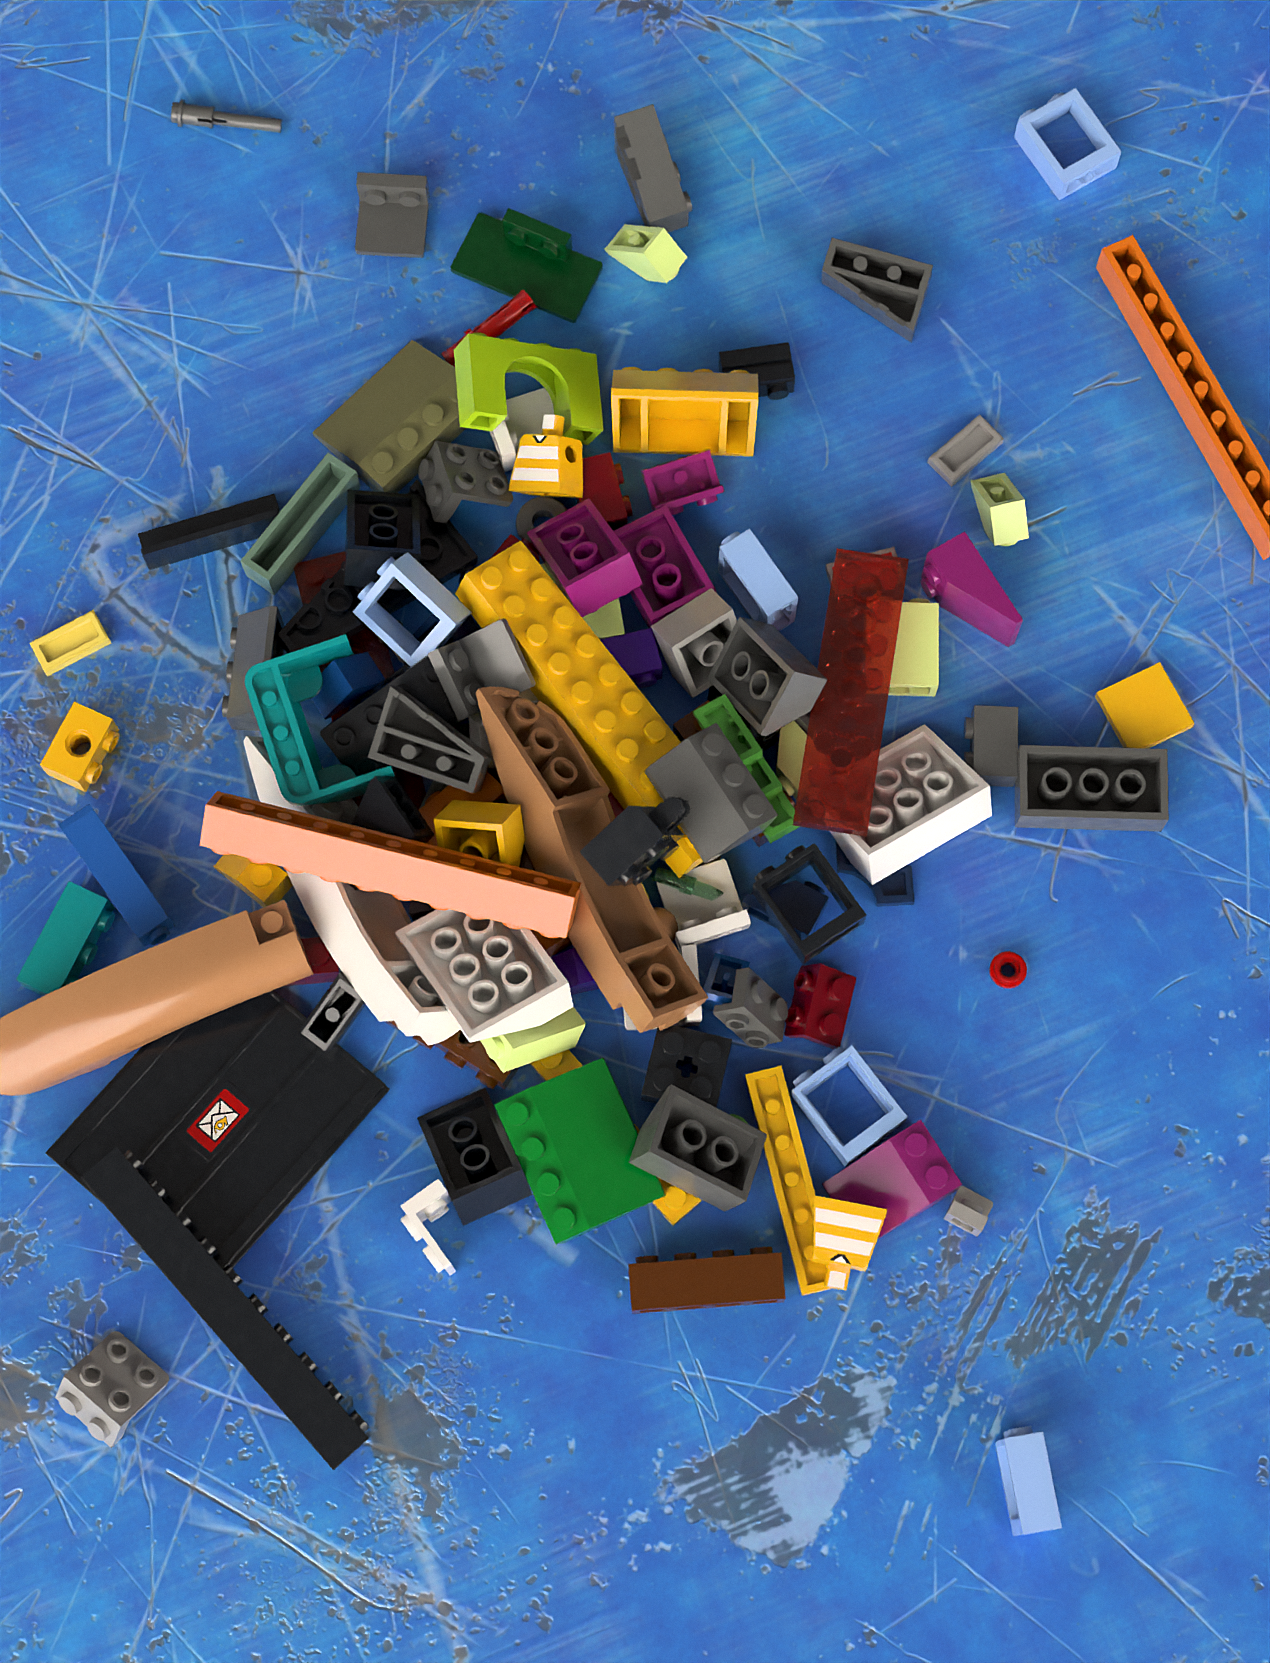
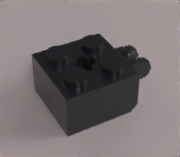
M668 797L657 807L628 806L579 852L608 886L623 885L625 887L632 883L636 886L652 873V870L649 868L659 858L662 861L666 860L679 848L676 842L684 834L677 826L684 820V817H688L687 815L690 814L691 808L689 803L681 797Z
M675 1025L661 1031L657 1028L641 1093V1100L657 1104L667 1087L672 1084L717 1108L732 1039ZM683 1064H691L692 1069L697 1072L696 1074L690 1072V1077L684 1078L681 1076V1070L678 1067L680 1065L683 1066Z

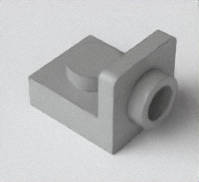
M961 1186L957 1190L943 1219L977 1237L989 1219L988 1215L993 1207V1202Z

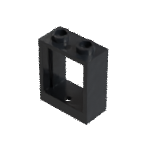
M815 843L806 849L803 845L798 846L786 855V862L776 869L771 865L755 876L756 882L753 883L752 894L802 964H805L863 925L867 916ZM811 865L844 913L801 940L768 893Z

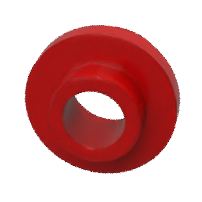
M1005 951L993 958L989 967V973L996 985L1011 989L1019 986L1024 981L1027 974V966L1020 955ZM1004 965L1011 966L1014 969V975L1010 977L1003 975L1001 967Z

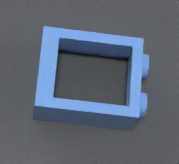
M1076 88L1066 94L1063 92L1056 94L1043 107L1037 110L1034 108L1030 109L1018 119L1014 138L1058 200L1117 167L1121 150ZM1070 112L1097 151L1063 169L1036 130Z
M749 528L741 534L734 532L726 537L721 543L722 546L719 547L718 573L749 618L772 624L778 631L795 622L798 596Z
M408 552L397 560L390 557L379 568L377 573L381 577L376 583L370 582L359 593L358 598L361 602L353 611L361 621L410 667L427 656L428 653L443 647L472 613ZM395 579L403 584L440 619L439 623L422 643L377 602Z
M852 1045L845 1051L838 1047L822 1060L825 1066L817 1072L813 1073L809 1069L793 1081L796 1087L791 1092L792 1099L844 1167H847L904 1124L907 1119V1115ZM848 1065L886 1115L844 1145L807 1098V1095Z
M1031 1426L1003 1432L1004 1439L996 1441L995 1446L1013 1536L1062 1528L1043 1432L1032 1433Z

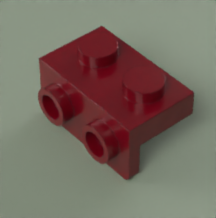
M821 963L802 965L794 980L795 991L791 1007L788 1009V1016L785 1019L784 1035L789 1038L802 1037L831 1049L840 1047L857 977Z

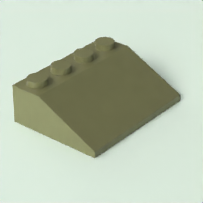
M411 340L312 432L313 436L340 461L354 469L358 477L373 491L398 493L418 474L420 462L426 458L436 441L451 443L466 429L460 427L455 367Z

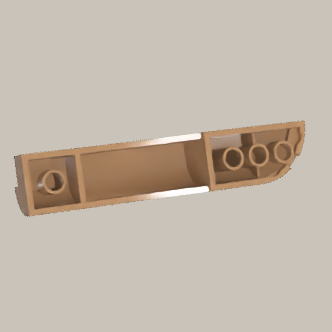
M505 687L478 688L476 697L498 776L508 804L521 806L525 834L524 845L535 871L581 883L574 921L568 933V937L612 1009L615 1010L623 1007L639 1033L656 1027L661 1031L676 1024L700 1007L707 1000V994L668 936L642 884L640 883L635 886L632 883L625 887L623 885L608 886L579 852L615 819L608 798L611 790L571 729L551 708L541 701L534 704L527 699L519 697L520 691Z
M279 901L251 913H248L247 910L158 944L80 978L1 1017L0 1095L22 1096L47 1089L109 1065L111 1061L209 1015L313 975L314 973L286 901Z

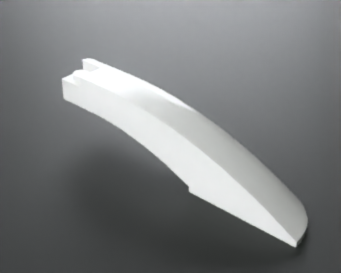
M245 737L243 742L260 802L352 824L359 808L352 799L306 806H295L288 803L280 792L263 738ZM287 871L292 885L321 940L345 977L379 1022L395 1021L399 1030L406 1036L420 1035L427 1045L442 1042L460 1030L396 937V931L412 923L399 899L393 897L392 894L381 891H355L353 887L345 882H327L318 875Z

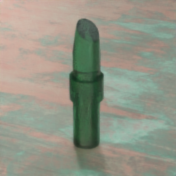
M657 867L653 881L676 888L684 894L690 896L693 894L711 901L724 894V892L709 884L697 881V878L685 874L679 879L674 872Z

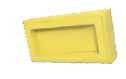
M92 610L29 644L47 676H50L111 644V641L96 613Z

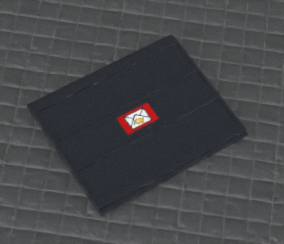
M272 990L209 1015L143 1045L45 1153L100 1201L81 1179V1176L115 1147L123 1154L130 1150L144 1166L138 1171L147 1182L154 1178L168 1193V1196L163 1201L169 1208L174 1211L177 1207H180L194 1223L188 1229L195 1238L199 1240L204 1235L219 1252L213 1258L221 1268H225L228 1264L234 1268L389 1092L390 1088L338 1044L330 1052H327L301 1034L299 1029L307 1018L276 991Z

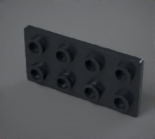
M428 655L411 667L405 664L351 702L346 713L321 729L320 736L340 763L351 768L356 777L391 766L368 758L390 686H400L453 727L463 721H458Z

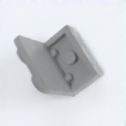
M114 1331L63 1376L55 1398L66 1413L72 1416L75 1415L87 1426L94 1438L104 1441L112 1448L122 1439L129 1421L166 1387L169 1376L122 1333Z

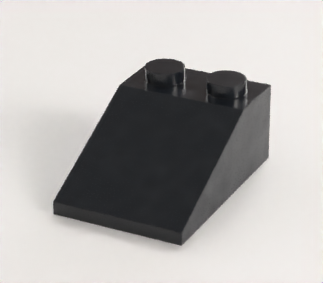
M348 490L344 585L365 588L372 581L376 583L381 577L377 573L379 568L390 557L397 560L407 552L420 563L419 495ZM397 579L388 587L396 591L407 589Z
M486 1088L417 1118L463 1226L533 1195Z

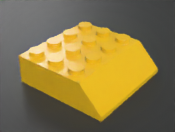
M637 367L613 370L611 387L613 452L691 455L708 449L711 455L753 457L759 393L758 374H750L745 370L714 373L709 369L678 372L673 368L642 371Z

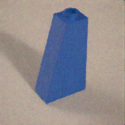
M86 805L58 824L145 947L150 943L156 945L170 935L169 930L175 927L174 923L91 805Z

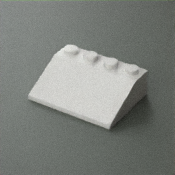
M925 724L806 791V797L851 864L872 885L992 816L990 785Z
M436 909L395 932L400 943L470 1043L540 1026L573 1007L569 982L530 929H512L499 921L487 918L482 920L473 919L464 912L452 909Z

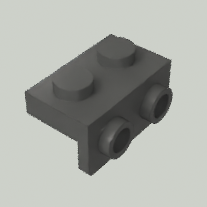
M749 967L736 970L732 1003L714 1006L713 1014L750 1047L763 1048L767 1044L783 1042L785 1019L788 1016L787 1002Z

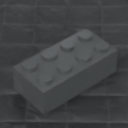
M1020 745L1018 748V777L1015 782V827L1161 832L1169 820L1167 749Z

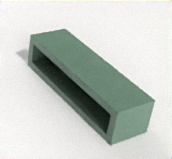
M328 452L241 559L240 562L246 576L275 595L347 506L348 490H359L361 488L357 472Z

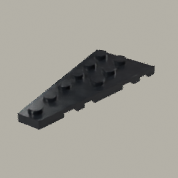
M417 479L407 494L419 495L420 564L443 584L459 575L463 569L476 565L478 556L450 520L447 524L434 522L430 506L427 504L424 487ZM345 560L341 563V568L331 579L328 577L320 586V591L308 604H304L278 633V642L287 654L345 634L347 638H350L368 627L353 613L361 602L358 595L364 588L344 585ZM387 588L377 602L391 614L417 598L407 589L396 591Z

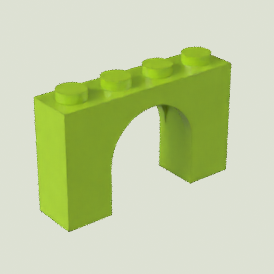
M468 333L454 349L460 427L493 432L507 417L505 374L519 372L533 377L547 390L553 403L554 415L565 417L563 436L580 440L583 445H589L604 430L596 354L583 352L578 348L563 349L551 347L547 343L531 344L519 342L515 338L500 339L487 337L483 333Z

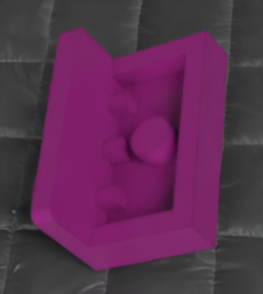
M708 449L641 470L653 511L667 505L671 514L675 515L684 511L683 505L696 501L697 506L706 505L717 501L716 495L725 492L723 485L719 483L711 452Z

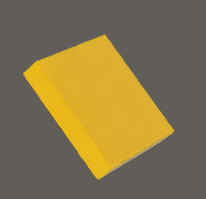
M1160 662L1095 694L1096 700L1123 748L1149 749L1193 728L1195 725Z

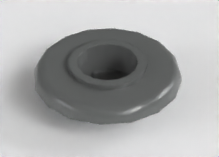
M541 496L529 500L522 505L517 513L515 526L518 536L531 542L526 532L535 528L533 524L536 519L543 516L552 519L568 509L562 502L552 497Z

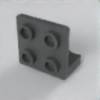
M357 172L356 186L360 203L355 243L356 253L359 255L423 258L430 199L427 176Z
M505 618L459 641L440 647L427 654L458 721L480 712L476 697L478 688L505 687L520 691L521 693L536 684Z

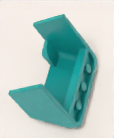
M346 634L252 666L245 676V687L280 792L288 803L295 806L346 801L365 794L370 780L375 776H395L391 766L356 777L351 768L342 764L322 769L300 702L315 697L321 691L323 677L319 668L320 665L353 655Z

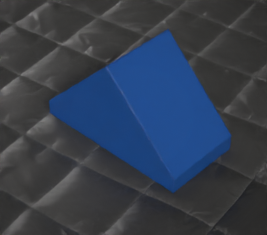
M368 652L336 659L321 673L323 677L322 689L311 699L326 720L348 707L351 702L385 678Z
M714 953L703 987L708 998L701 1005V1008L714 1011V1006L732 1003L736 970L748 968L750 962Z

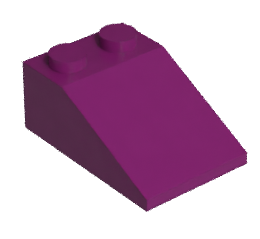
M589 498L526 532L559 589L582 618L643 584L630 553Z
M667 505L614 531L630 553L643 583L631 590L630 594L648 628H651L653 624L712 588L716 592L714 585Z
M965 531L929 551L922 571V579L920 580L925 594L930 599L934 597L940 607L1005 646L1013 645L1023 619Z
M922 1120L917 1121L822 1183L831 1199L887 1209L878 1239L953 1194L962 1185Z

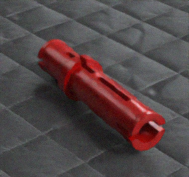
M525 290L520 291L513 299L491 314L481 324L472 330L470 328L464 332L465 336L443 351L441 356L445 358L446 362L455 367L454 349L468 333H483L487 337L497 338L517 323L518 320L537 308Z

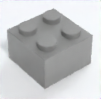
M712 588L651 626L672 677L692 698L713 686L707 678L737 622L733 609Z

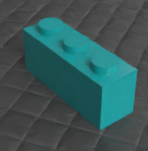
M68 881L16 980L25 988L45 996L80 979L78 976L84 965L88 966L97 953L98 946L95 944L101 933H106L114 921L115 913L113 910L115 907L107 898Z

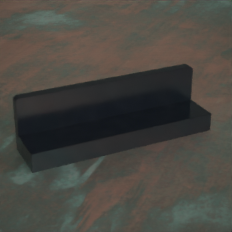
M275 494L138 533L142 547V557L148 569L152 570L259 538L280 512Z

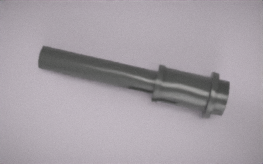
M184 99L172 104L171 122L177 123L178 127H183V124L213 129L214 125L276 133H281L282 119L215 111V106L187 104Z

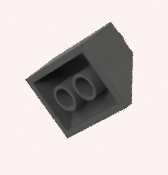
M268 606L239 615L238 627H232L230 646L231 649H235L234 660L228 661L226 669V681L231 683L229 696L225 695L222 702V716L227 717L226 719L231 729L260 731L245 687V676L252 666L284 655V648L278 642V633L285 625L277 606Z
M740 616L707 678L722 695L725 694L737 711L763 736H768L810 712L828 680L772 624Z
M717 723L688 737L644 771L663 801L668 799V797H681L688 801L691 808L690 814L687 815L688 817H684V820L679 825L705 864L762 833L778 816Z
M671 1084L667 1087L640 1128L629 1163L725 1212L747 1201L767 1134Z

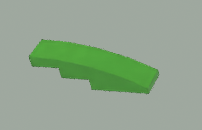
M724 694L693 711L702 730L715 723L718 724L778 814L763 831L770 844L801 827L802 820L784 794L782 784L764 759L761 747L727 696Z

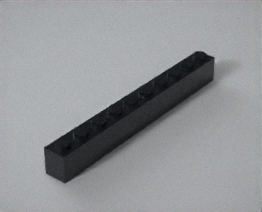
M115 1147L81 1176V1179L327 1464L335 1470L369 1439L364 1433L369 1428V1425L356 1410L350 1414L344 1410L339 1404L344 1399L343 1395L330 1380L325 1385L314 1375L319 1369L305 1352L298 1356L288 1345L294 1340L279 1322L273 1327L263 1315L269 1310L254 1293L247 1298L238 1287L244 1281L229 1264L225 1268H221L213 1258L219 1252L204 1235L199 1240L195 1238L188 1229L194 1223L181 1208L177 1207L174 1211L169 1208L163 1201L168 1196V1193L154 1178L149 1182L143 1178L138 1171L144 1166L130 1150L123 1154Z

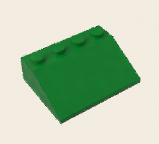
M600 1058L532 1086L494 1104L555 1244L566 1243L666 1196L658 1177L629 1163L638 1132L605 1058Z

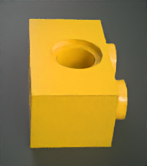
M74 702L42 759L40 766L47 775L86 792L89 785L95 784L99 779L103 768L101 763L107 752L111 753L115 749L119 740V728L112 718ZM84 742L91 743L88 752L82 755L75 754L78 745Z

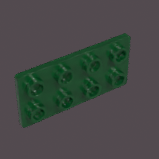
M508 208L502 221L481 212L477 214L450 268L451 272L511 298H514L520 291L525 290L538 309L575 323L603 269V264L600 261L573 251L570 233Z

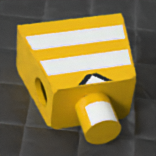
M544 414L542 434H524L520 438L508 491L531 496L583 497L582 443L580 440L563 436L565 417Z
M821 1196L814 1197L813 1261L828 1264L824 1286L847 1290L851 1269L866 1272L886 1217L887 1209Z

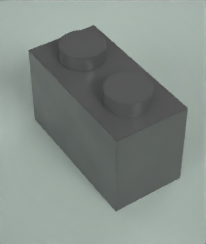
M974 705L971 716L965 717L964 739H970V752L964 753V762L990 786L1013 787L1018 777V707Z

